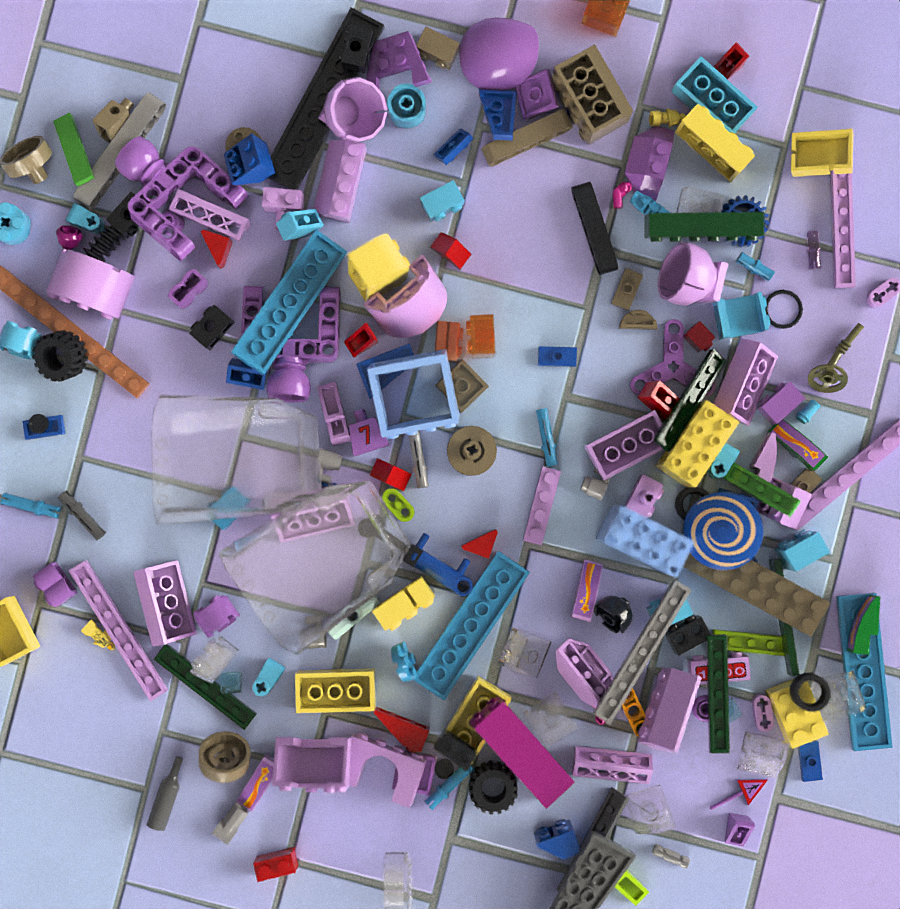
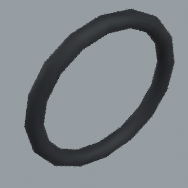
M775 291L772 294H770L766 299V315H769L768 304L774 296L778 294H788L792 296L797 301L799 307V312L796 319L790 324L781 325L777 324L770 318V324L774 327L782 329L790 328L797 324L800 318L802 317V302L799 299V297L791 291Z

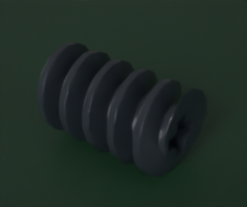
M112 225L103 226L106 232L98 231L101 238L93 237L96 243H88L91 248L90 250L83 248L89 257L105 262L106 260L103 255L110 257L111 254L108 250H116L113 244L121 245L118 238L126 239Z

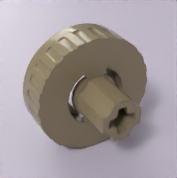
M42 136L29 137L10 147L0 157V165L10 178L28 175L33 184H39L48 177L42 165L50 158L52 150Z
M466 426L459 429L448 442L447 456L449 462L461 474L468 476L480 475L486 472L496 459L497 449L494 438L489 432L478 426ZM473 447L476 450H478V452L474 454H469L467 448Z
M228 731L217 732L208 736L199 748V768L201 773L209 780L220 783H229L241 778L247 772L250 764L251 751L248 742L241 735Z

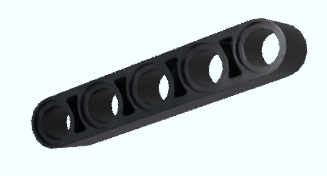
M591 182L571 187L572 196L598 274L603 275L618 270L617 259Z

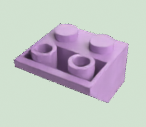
M772 477L771 484L800 499L801 502L791 518L762 501H759L757 511L796 530L812 494Z

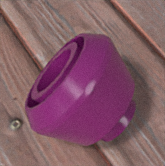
M66 225L56 230L58 243L66 250L76 248L83 239L82 232L76 227Z

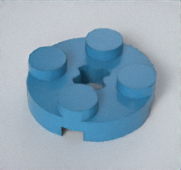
M404 641L392 646L391 657L393 663L397 662L399 667L396 669L398 676L403 682L416 679L418 675L414 668L416 663L415 655L412 652L409 653Z

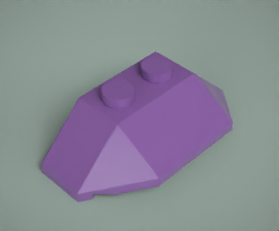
M657 126L634 137L624 173L627 181L631 183L634 193L639 191L652 198V200H657L670 158L675 130Z

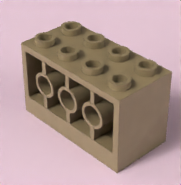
M595 44L554 67L552 81L555 92L558 91L561 96L562 106L569 110V117L574 125L577 124L581 139L583 141L586 140L588 145L628 123L633 110Z

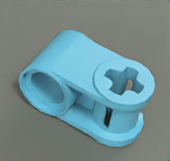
M73 203L65 221L93 234H99V230H105L103 219L84 207Z
M725 443L708 468V475L713 479L724 477L735 462L740 451ZM719 466V470L721 472L716 474V469L714 467Z
M268 658L253 683V692L257 696L268 694L286 667ZM264 682V683H265V686H264V687H265L266 689H264L263 691H261V690H260L261 686H260L259 684H261V683Z

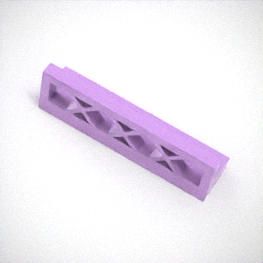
M180 189L177 190L169 207L170 212L240 241L244 231H248L251 226L249 219ZM180 202L187 205L189 208L184 210H178L176 209L177 203ZM193 210L206 213V216L197 218L194 216ZM215 217L224 223L217 226L213 225L210 218ZM228 225L240 228L237 235L229 231Z
M575 746L572 776L649 784L653 773L652 754ZM578 767L587 768V769H586V770H578ZM638 774H646V777H644V776H637V775H638Z

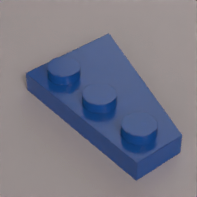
M479 90V97L493 140L513 141L517 91Z
M410 343L356 363L370 399L373 398L367 370L369 365L375 362L414 355ZM405 370L379 374L381 390Z

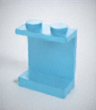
M762 291L750 296L728 300L720 299V301L712 303L719 340L760 333L769 329L770 317L766 315L765 307L767 302L765 296H762Z

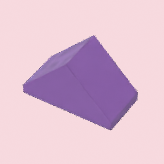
M729 813L725 843L744 847L755 828V823L748 816Z

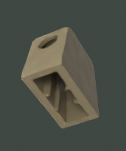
M124 98L120 104L111 100L92 120L99 136L110 143L130 116L129 111L134 106L130 100Z

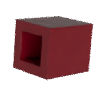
M698 321L684 334V339L697 352L702 350L706 352L713 345L711 341L716 338L701 321Z

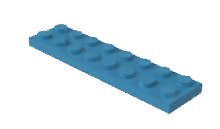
M316 230L235 345L231 354L264 375L348 251Z
M497 551L472 588L471 593L466 597L417 670L418 677L414 681L442 700H445L530 572L500 551Z
M877 593L836 596L850 738L853 751L893 748L880 620L878 636L870 635L869 655L854 654L847 651L850 631L858 611L870 594L877 595Z

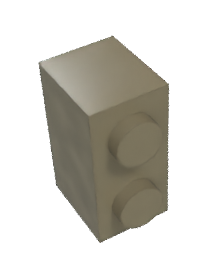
M425 27L416 44L421 59L425 61L430 60L441 69L447 68L450 70L460 50L459 42L428 27Z

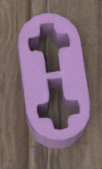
M890 278L873 289L866 297L868 305L879 307L900 292V281L896 278ZM891 284H894V290L887 292L886 289L889 288ZM881 293L883 296L874 302L875 296Z
M756 694L752 699L754 723L759 730L767 732L774 726L771 701L764 694ZM761 698L762 700L766 701V703L763 704V711L761 710V707L757 705V703L760 702ZM762 715L768 720V723H765V727L760 724L763 721Z

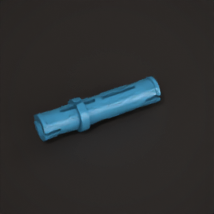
M548 408L536 410L543 445L541 450H544L546 467L558 465L555 451L557 446L553 441ZM543 420L545 421L547 436H546V434H545V429H544ZM547 439H548V442H549V447H550L551 455L549 454Z
M3 493L2 497H5V499L1 498L0 501L1 505L35 512V515L38 516L46 515L57 519L59 514L56 512H61V507L45 504L41 500L37 502L8 493Z
M471 765L468 771L459 767L441 786L438 785L436 787L437 790L424 801L426 805H429L434 800L429 806L431 810H434L444 798L447 799L449 797L448 794L474 770V767Z

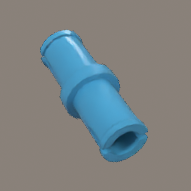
M741 252L736 259V263L750 270L751 274L755 273L768 282L775 273L774 270L761 264L760 260H755L744 252Z

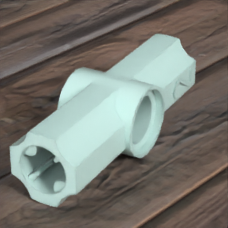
M369 590L325 628L337 640L381 602ZM350 610H355L358 613L356 620L348 617Z

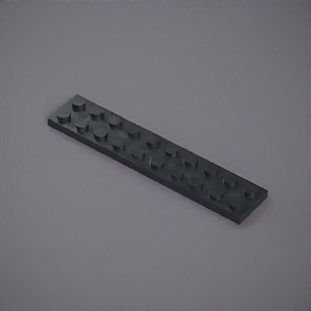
M352 7L349 9L271 155L275 173L268 178L288 189L298 190L330 131L327 124L318 119L324 108L327 94L339 81L354 77L358 78L360 72L343 69L342 63L339 61L340 51L345 48L346 44L344 43L345 32L349 31L350 25L373 30L374 39L370 51L371 54L376 41H378L385 28L384 24ZM354 46L351 50L357 52L360 50V47Z

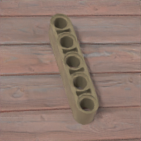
M561 109L514 131L513 141L495 140L483 146L481 150L489 167H492L568 132L573 128V125L565 109Z

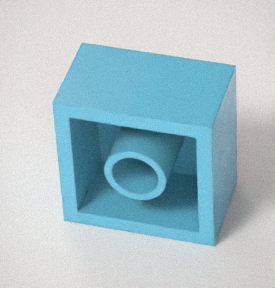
M805 529L797 532L795 538L790 541L789 539L778 543L779 547L774 549L779 559H781L784 568L795 572L830 553L819 532L805 531Z

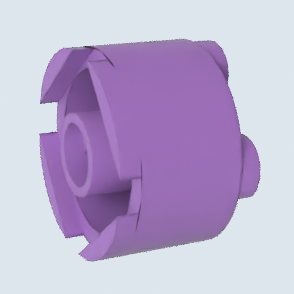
M217 595L209 601L210 605L206 608L201 607L193 613L195 615L194 619L207 638L214 636L212 632L215 630L221 632L237 620L235 617L240 616L227 596Z

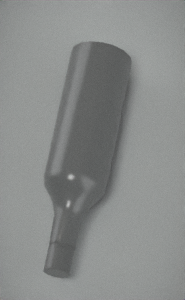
M180 756L175 757L170 774L160 783L146 824L151 829L157 831H164L166 829L180 788L178 773L183 758Z

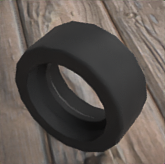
M701 487L684 488L679 492L675 499V509L679 517L683 520L686 518L687 513L683 508V501L686 496L695 493L704 497L709 494L708 491Z
M805 672L793 679L790 685V696L792 701L801 709L808 712H817L828 705L831 698V690L824 678L814 673ZM806 681H815L821 687V696L815 703L808 704L800 699L799 689Z

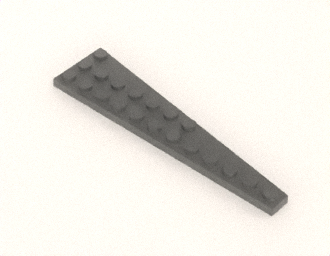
M590 830L550 909H599L636 855L629 849Z

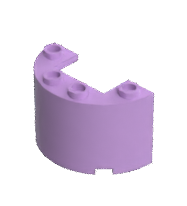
M63 248L46 292L48 297L68 304L74 301L77 303V307L87 311L89 307L101 312L100 316L112 320V317L119 319L135 276L121 269L118 270L100 260L72 250L67 251Z
M423 254L409 266L410 271L416 277L393 297L386 301L377 292L363 303L381 329L389 336L407 338L422 334L440 319L447 303L446 288Z
M276 737L272 786H279L280 791H291L292 787L306 788L305 792H317V789H324L323 792L325 793L346 792L349 786L351 738L299 739L295 737Z

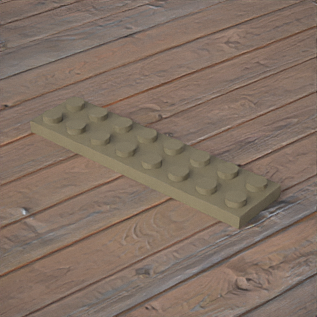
M689 552L683 564L684 568L811 637L830 605L829 601L753 560L736 569L717 570L703 565Z

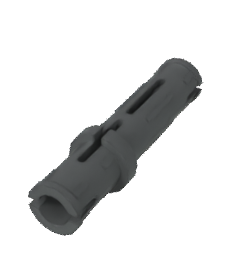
M67 490L57 498L69 510L68 513L70 515L73 514L96 541L106 534L98 523L85 511L82 503L77 502Z

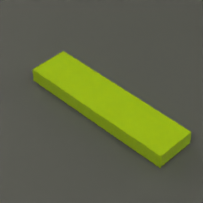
M712 629V635H727V651L784 656L781 636Z

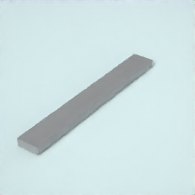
M675 579L672 581L593 711L594 715L608 724L612 723L690 594V588Z

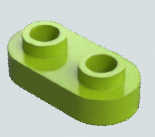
M388 489L383 493V503L398 520L407 522L414 517L415 511L413 506L398 490ZM391 494L395 495L396 500L394 502L389 501V496ZM402 509H408L409 514L407 516L402 515Z

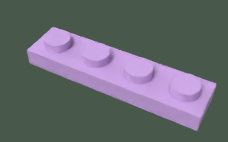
M542 466L523 541L542 545L561 471Z

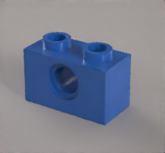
M232 358L227 368L226 383L264 390L268 382L269 368L262 375L240 359Z

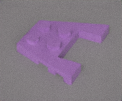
M406 31L376 41L372 50L366 81L374 83L380 90V79L412 69V83L415 87L432 83L410 32Z

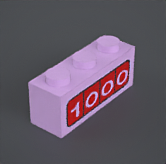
M741 651L730 652V655H728V682L751 680L749 657L742 654ZM694 655L692 659H687L688 673L702 677L699 685L707 684V657L704 658V655Z

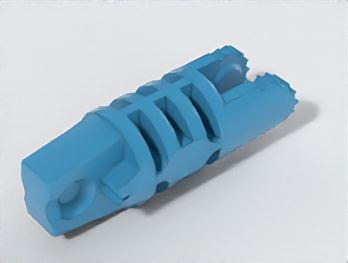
M636 191L629 201L644 215L648 213H670L665 207H662L655 200L639 191Z

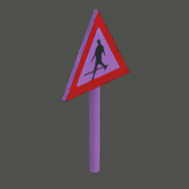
M768 779L737 780L741 791L710 806V809L713 810L742 794L749 805Z

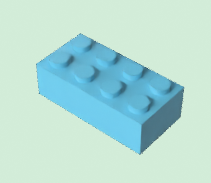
M702 56L677 81L671 91L691 110L697 104L706 107L714 119L720 120L724 124V128L734 134L758 108Z

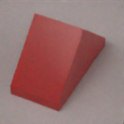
M736 42L714 65V68L728 80L745 64L749 55Z
M207 230L200 231L217 266L220 269L224 268L233 243L232 240Z
M443 232L438 235L430 246L432 250L460 270L472 255L456 238Z
M367 323L363 324L344 341L353 358L379 343Z
M378 458L370 473V476L402 491L405 490L412 475Z
M494 529L461 545L463 550L489 559L498 532Z

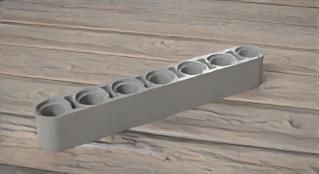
M150 92L144 95L92 167L95 178L76 189L73 195L76 201L89 210H92L99 203L120 173L115 166V160L122 148L133 138L138 136L145 138L165 111L166 103Z

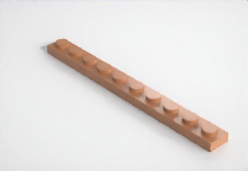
M0 265L1 291L53 332L66 330V332H73V336L78 335L80 337L79 341L84 342L85 345L83 347L88 351L85 355L88 356L89 361L136 398L142 395L150 385L148 381Z

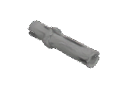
M419 430L417 434L409 435L414 465L412 470L415 472L417 489L429 487L426 474L428 468L424 462Z

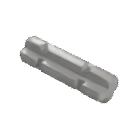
M655 844L653 847V855L659 858L662 857V859L675 865L678 864L685 869L689 866L690 860L688 857L681 856L679 853L663 848V846Z

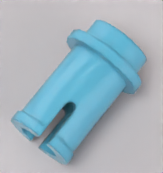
M811 399L802 411L797 412V420L803 424L809 423L811 421L810 418L821 406Z

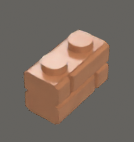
M437 321L435 351L446 349L449 362L457 363V358H461L462 347H458L459 339L463 340V328H460L459 322Z

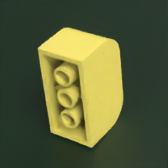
M388 234L376 237L348 254V275L365 302L377 292L382 296L407 279L410 264L405 256H401L398 251L399 246L394 239L391 240Z

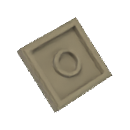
M463 359L451 369L458 410L462 413L489 386ZM443 377L435 386L448 399Z

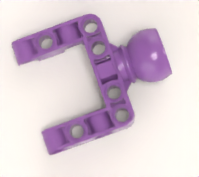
M138 136L122 148L115 160L116 168L126 179L135 182L140 181V184L143 186L128 202L130 218L179 261H182L191 253L195 245L157 211L168 201V197L176 189H180L193 176H197L213 194L222 201H226L235 209L248 197L243 187L232 185L230 176L199 148L194 146L187 147L173 161L165 163L163 159H160L153 143ZM190 158H196L197 160H195V161H190V160H188V159H190ZM177 170L184 171L181 174L175 173ZM220 182H222V183H225L226 185H224V186H218L217 184L220 183ZM150 195L157 196L155 199L148 198ZM136 208L143 209L141 212L134 211ZM165 233L172 234L169 238L163 237Z
M244 286L241 337L256 317V315L249 316L250 311L257 310L259 312L264 305V286ZM324 287L320 292L318 339H288L272 362L275 371L270 375L267 382L266 391L268 399L285 403L308 401L311 384L308 376L304 373L306 370L305 366L308 363H331L338 358L340 287ZM328 311L335 312L332 317L325 316ZM307 348H314L313 353H304ZM326 348L333 349L331 354H324Z

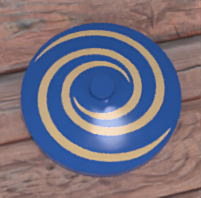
M715 492L702 497L690 508L684 521L683 534L684 537L694 541L690 553L697 561L709 568L731 570L745 565L757 554L763 540V523L757 509L744 497L731 492Z

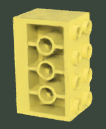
M708 400L702 401L670 452L665 451L655 467L686 488L696 487L739 424V421Z

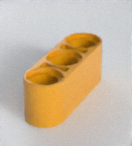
M632 688L621 707L631 729L639 737V731L636 728L638 724L644 723L645 713ZM637 706L636 713H628L629 707Z

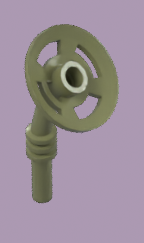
M857 323L844 340H841V343L836 346V351L828 364L816 366L809 372L808 383L813 389L823 393H833L842 390L847 385L848 375L846 371L836 366L842 354L845 355V351L849 350L848 348L851 347L853 340L864 328L863 325ZM834 369H837L838 371H840V372L842 373V375L838 374L837 371L834 370ZM818 377L823 384H818L813 378ZM838 381H841L840 383H838V384H836V385H834V386H829V385H832V384L837 383Z

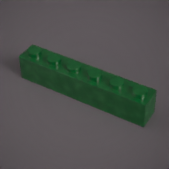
M764 212L648 213L644 215V239H650V242H662V238H670L669 242H681V238H689V242L700 241V238H708V241H719L720 238H727V241H738V238L745 237V241H757V237L764 236Z

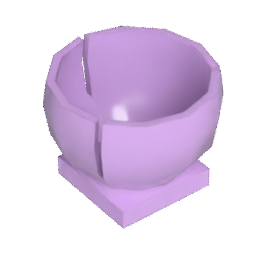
M354 77L341 80L327 94L324 108L318 119L326 123L338 138L354 143L372 139L384 127L387 112L377 113L378 111L387 110L384 95L374 83Z
M679 242L671 248L662 263L657 285L659 295L671 303L685 306L692 303L701 304L720 301L728 263L722 261L713 263L708 252L692 243Z

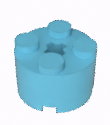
M409 83L400 84L388 96L389 116L397 127L413 128L423 122L426 114V100L423 92Z
M7 202L0 203V242L8 245L21 244L30 234V218L15 205Z
M7 321L0 334V350L4 351L6 348L9 354L30 360L32 355H35L33 347H36L35 343L37 340H40L42 335L37 333V330L26 326L23 329L18 327V324Z

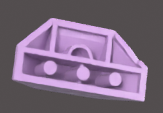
M569 638L556 650L557 669L581 701L596 708L612 682L613 674L589 644Z

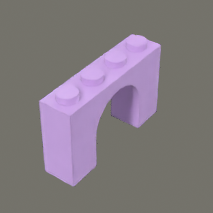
M362 732L352 735L349 786L355 788L359 784L365 763L369 758L384 756L395 764L398 771V781L391 801L410 808L413 804L427 759H424L423 755L417 752H412V754L405 752V748L394 745L392 747L386 745L387 742L384 740L376 739L375 741L370 739L369 735Z

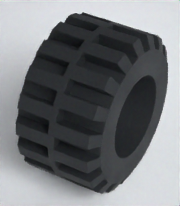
M66 330L46 334L40 337V340H37L35 343L36 347H33L35 355H32V359H35L36 362L34 366L39 368L38 372L44 374V378H50L54 382L75 377L83 372L82 369L86 368L87 365L85 362L88 361V356L85 353H88V351L83 347L85 345L84 342L79 341L80 337L78 335L73 336V332H66ZM57 347L64 354V365L58 360L56 356Z
M489 760V763H481V766H477L474 769V773L472 772L470 775L469 794L471 801L474 802L477 809L481 808V812L489 811L491 815H493V812L501 814V810H509V805L513 806L515 803L514 799H517L518 785L514 772L506 764L502 765L500 761L493 763V760ZM489 778H498L504 782L505 788L497 796H488L482 791V784Z

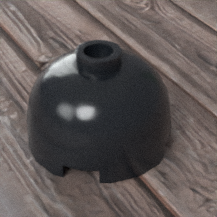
M610 595L601 599L594 606L596 617L600 615L604 620L602 624L616 634L621 631L623 634L630 626L633 614L630 603L625 598Z

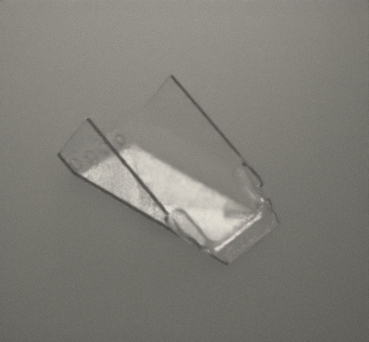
M159 396L153 409L151 429L153 511L156 524H178L284 513L322 493L317 417L306 414L301 409L294 408L279 398Z
M364 481L324 488L236 540L220 551L219 555L225 569L266 630L283 649L298 655L389 586L411 544L372 482Z

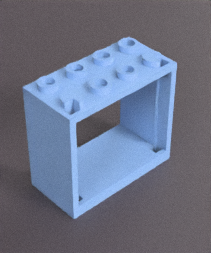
M446 349L371 363L367 368L382 437L394 439L399 437L398 434L406 433L409 436L417 434L419 430L425 429V432L437 430V427L440 426L452 428L456 426V423H459L460 415ZM441 363L451 413L389 425L378 375Z
M622 505L611 506L596 537V540L676 578L694 544V541Z

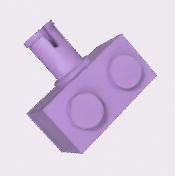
M263 187V209L267 212H276L274 229L278 230L276 222L282 219L281 216L284 213L303 210L305 196L302 190Z
M640 474L624 507L646 518L647 516L651 517L655 510L653 505L656 499L659 500L664 492L662 489L663 484L644 474Z

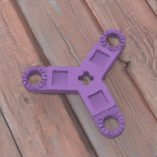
M672 319L664 325L663 362L631 380L630 389L634 394L639 395L641 392L634 386L636 380H642L645 385L646 382L660 380L664 383L674 379L687 387L697 369L683 362L684 327L679 320ZM676 324L679 328L678 333L671 334L668 329L669 325ZM672 362L678 366V369H675L674 372L668 368V365H671ZM713 382L705 396L714 393L716 389L715 382Z

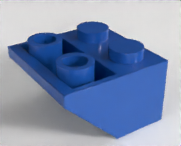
M252 133L223 154L232 185L261 183L275 173L267 143Z
M565 819L559 820L553 826H543L538 828L537 832H534L537 847L561 859L577 855L580 851L570 819L567 821Z

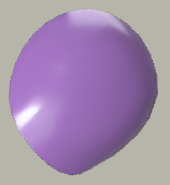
M494 17L479 21L466 31L460 44L459 58L464 75L470 83L481 90L507 91L526 80L534 70L539 51L538 34L531 25L514 19Z

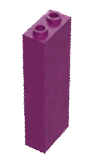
M499 696L490 699L486 707L476 712L472 720L469 721L478 734L546 809L575 783Z

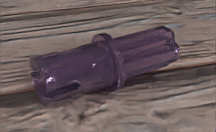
M809 231L807 232L808 250H806V253H808L809 270L820 269V251L822 249L819 246V232Z

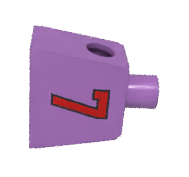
M364 409L353 412L357 423L349 425L352 451L355 457L389 446L387 438L381 436L380 426L375 417L367 419Z

